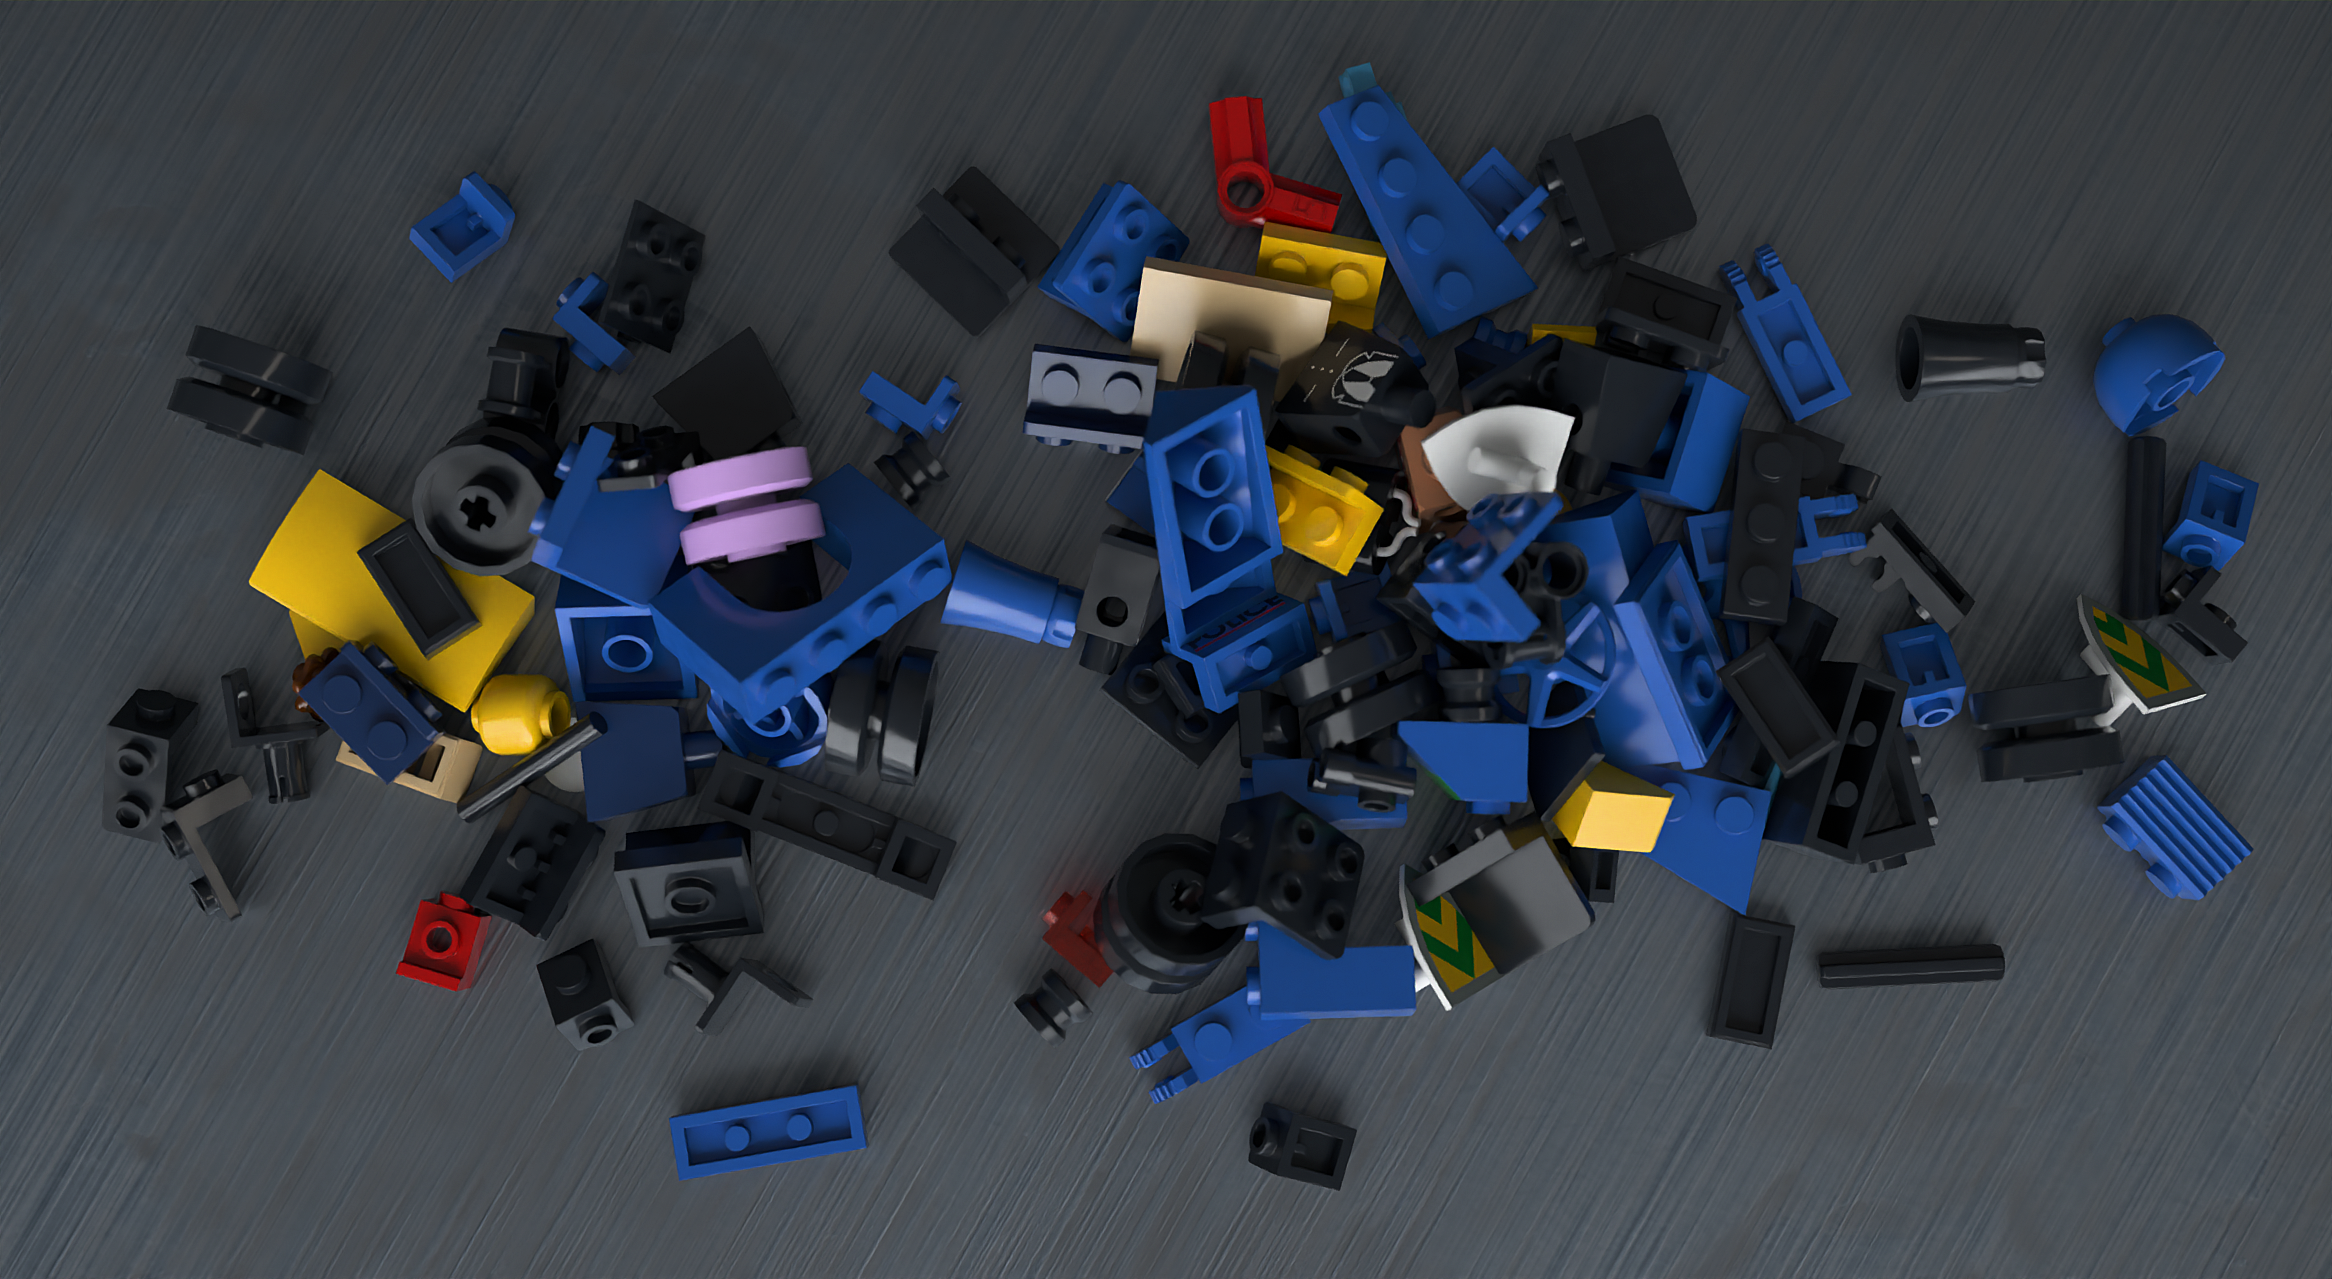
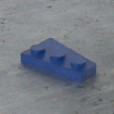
M1654 765L1619 768L1675 794L1654 849L1650 853H1640L1745 915L1772 792Z

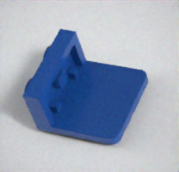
M591 426L582 446L572 441L569 442L554 475L565 480L563 488L556 501L544 496L528 532L539 536L531 561L636 608L648 609L647 601L659 594L682 543L680 532L691 523L695 512L688 513L675 509L669 485L664 482L656 488L599 492L596 478L614 461L607 456L615 436Z
M1525 491L1513 494L1498 495L1497 493L1487 495L1468 512L1467 519L1469 523L1455 538L1443 541L1429 553L1425 559L1427 568L1412 584L1434 609L1432 612L1433 620L1447 635L1457 640L1524 642L1540 624L1539 620L1500 574L1562 508L1564 502L1555 491L1531 493Z

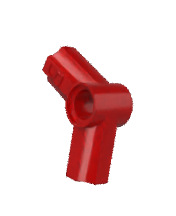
M1248 96L1228 97L1209 103L1208 109L1217 188L1216 205L1220 216L1225 222L1237 228L1255 227L1262 230L1264 223L1270 222L1331 234L1342 194L1270 173L1262 98ZM1250 182L1260 190L1262 199L1253 207L1241 208L1232 203L1227 192L1236 183Z

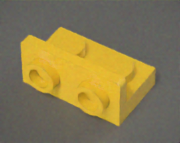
M1265 222L1255 276L1333 290L1325 333L1329 334L1338 320L1372 333L1375 309L1387 254L1379 242Z
M1265 445L1268 464L1272 467L1270 476L1282 545L1347 576L1384 509L1364 495L1368 484L1346 470L1335 466L1332 473L1328 475L1318 470L1321 465L1319 460L1292 445H1288L1284 453Z

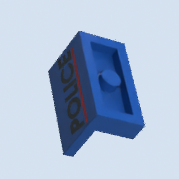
M1278 592L1180 647V651L1171 647L1169 636L1162 639L1164 651L1193 664L1204 705L1206 708L1217 713H1221L1239 703L1238 693L1266 688L1278 681L1280 676L1313 661L1312 655L1317 653L1305 604Z

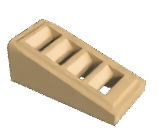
M445 733L428 749L418 776L413 773L419 758L394 782L439 799L458 803L466 797L482 754V746ZM342 741L335 761L378 776Z

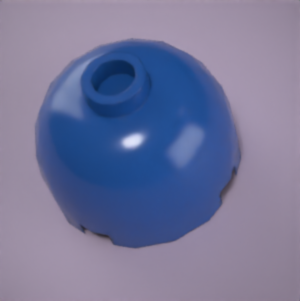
M2158 314L2145 317L2136 322L2132 317H2129L2112 327L2102 339V343L2106 348L2100 354L2093 374L2096 396L2112 423L2128 436H2136L2151 430L2177 413L2179 409L2172 403L2184 395L2188 389L2196 397L2219 372L2226 359L2225 354L2218 348L2214 339L2195 322L2172 314Z
M830 672L825 673L793 696L786 705L772 711L754 725L711 688V698L707 703V716L716 735L734 753L747 758L748 754L752 752L758 756L769 758L766 766L782 768L800 765L818 754L826 739L828 709L834 680Z

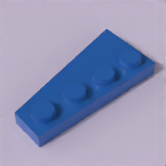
M1379 85L1327 105L1318 113L1428 339L1528 296L1538 289L1530 276Z

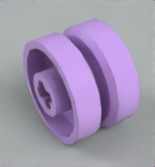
M791 447L735 457L672 473L667 477L675 509L688 513L716 509L717 512L716 517L693 522L680 532L686 565L727 558L728 562L757 558L786 551L787 545L826 535L818 503L808 499L777 503V495L802 489L813 480L807 447Z

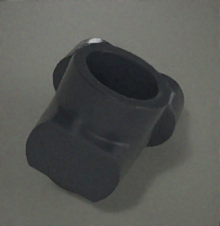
M1365 738L1357 742L1356 754L1355 752L1325 747L1321 757H1314L1311 761L1307 776L1308 792L1337 797L1339 794L1358 797L1357 806L1361 809L1372 812H1392L1396 808V803L1404 804L1413 797L1417 771L1416 768L1406 766L1408 746L1404 743L1385 738Z

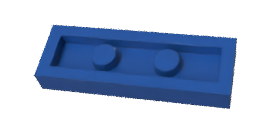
M859 1083L673 1115L669 1118L679 1181L865 1149L869 1146Z

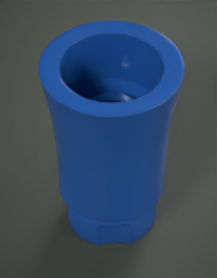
M966 540L940 623L984 629L1037 644L1040 643L1042 638L1043 641L1052 645L1069 648L1076 630L1075 624L1085 591L1070 585H1058L1059 578L1021 566Z

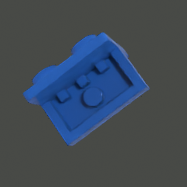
M1122 180L1117 181L1114 187L1103 183L1037 287L1051 299L1091 318L1114 338L1127 342L1134 331L1146 256L1179 262L1190 240L1131 184Z

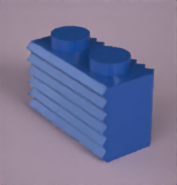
M2167 755L2150 756L2097 805L2098 810L2107 818V821L2102 824L2105 832L2122 849L2127 852L2136 849L2142 858L2148 861L2150 867L2145 871L2147 877L2162 893L2171 899L2177 895L2182 899L2200 900L2205 897L2208 891L2223 880L2226 874L2233 871L2234 867L2241 863L2254 849Z

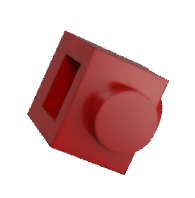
M440 891L438 900L433 898L421 900L403 961H399L396 974L456 992L471 988L492 916L475 911L476 907L465 902L458 896L459 894L448 891ZM439 927L447 929L452 937L451 945L446 951L438 950L432 942L435 931Z

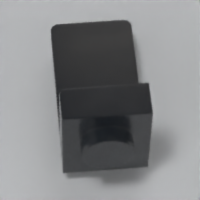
M658 426L639 432L636 435V439L623 452L615 455L614 461L596 478L599 492L656 488L663 482L668 484L667 477L672 473L704 465L698 431L675 433L674 428L671 426Z
M138 688L107 724L102 827L105 830L154 843L162 842L163 839L159 828L167 823L159 809L169 804L172 755L197 725L199 703L174 697L171 693L162 690Z
M1901 723L1897 724L1885 764L1902 824L1863 834L1854 864L1864 865L1868 863L1870 873L1887 871L1907 865L1905 853L1935 846L1932 831L1937 830L1939 826L1937 812L1928 793L1921 794L1915 770L1920 769L1922 765L1920 751L1911 732L1904 733Z
M215 769L187 782L182 786L186 793L185 796L159 809L167 823L159 828V831L172 856L177 861L185 858L197 880L189 883V888L206 916L215 913L218 919L232 923L241 918L242 914L196 828L251 800L253 796L241 775L227 773L221 776L218 769Z

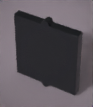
M1566 680L1558 683L1550 692L1545 717L1564 714L1580 705L1587 698L1584 687ZM1594 707L1580 718L1562 726L1552 728L1529 727L1527 785L1535 811L1541 821L1549 822L1605 756L1594 721L1596 714Z

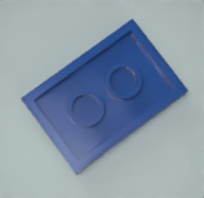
M1677 540L1658 543L1613 606L1684 770L1705 766L1740 708L1715 673V671L1729 663V660L1680 543L1678 544Z

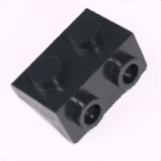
M519 785L458 896L469 905L515 923L533 937L546 941L555 925L565 915L568 902L585 871L595 861L606 831L595 822H588L587 817L578 810L523 785Z

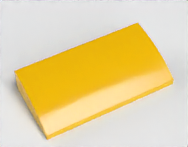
M319 469L267 546L249 579L250 586L344 642L356 640L365 647L370 641H373L398 666V669L395 671L396 673L465 713L535 615V597L499 575L477 576L455 569L438 557L483 626L431 659H426L357 554L358 550L406 520Z

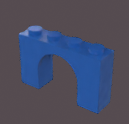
M849 463L799 496L800 500L808 499L818 503L820 506L826 535L812 539V541L849 571L841 585L828 597L814 605L789 612L762 611L749 607L739 601L698 566L647 601L661 644L752 725L759 722L772 711L786 705L797 693L825 673L836 669L843 660L875 637L886 633L893 624L925 601L936 597L943 588L953 582L944 539Z
M1313 758L1252 760L1251 778H1240V801L1283 791L1338 830L1403 828L1407 821V801L1404 804L1396 803V808L1392 812H1372L1357 806L1358 797L1340 794L1334 797L1308 792L1307 776ZM1264 920L1248 924L1245 941H1257L1258 966L1246 967L1247 1005H1260V1020L1412 1016L1416 1011L1414 950L1412 945L1345 947L1341 958L1324 960Z

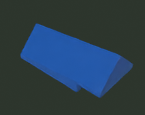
M1248 385L1157 391L1143 442L1170 645L1177 651H1180V647L1277 594L1271 559L1283 553V546L1256 389Z
M1632 489L1553 516L1536 535V539L1530 541L1571 542L1579 547L1586 556L1589 567L1588 580L1580 593L1594 601L1604 612L1612 627L1616 644V660L1610 683L1602 697L1593 706L1596 710L1594 721L1605 752V756L1601 761L1616 768L1680 761L1613 606L1654 549L1639 492ZM1546 558L1543 564L1542 571L1547 584H1549L1552 578V566L1548 558ZM1561 600L1563 622L1582 606L1569 600ZM1595 620L1587 627L1573 646L1576 650L1577 659L1602 674L1605 663V643L1601 629ZM1584 688L1586 696L1588 698V696L1592 693V690Z

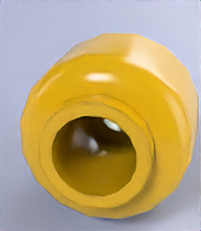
M501 674L492 677L484 686L481 695L475 698L471 708V721L473 728L476 732L480 733L482 741L490 751L499 755L527 756L570 727L571 706L567 695L560 691L553 679L545 675Z

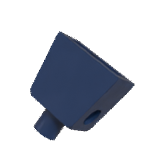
M588 701L575 702L577 721L590 712L595 711L604 717L608 725L607 733L580 750L588 822L609 821L696 795L694 769L714 767L720 750L728 751L727 745L716 735L714 729L690 732L686 708Z

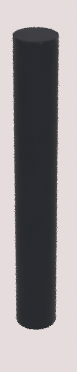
M590 712L458 802L456 808L460 818L466 823L471 824L512 797L519 785L527 787L607 733L608 725L604 717L598 712Z

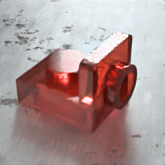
M1085 888L1076 899L1065 891L1042 918L1051 927L1042 939L1100 988L1114 971L1106 965L1105 959L1095 942L1094 930L1086 925L1079 933L1070 925L1094 896Z

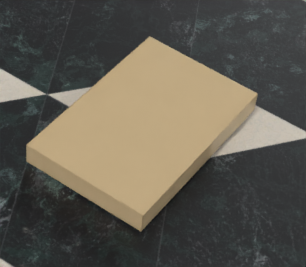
M1146 256L1130 356L1159 359L1157 379L1177 382L1191 336L1197 330L1226 339L1229 357L1224 380L1230 381L1238 357L1249 346L1280 355L1281 362L1274 396L1275 401L1281 402L1324 341L1333 290Z

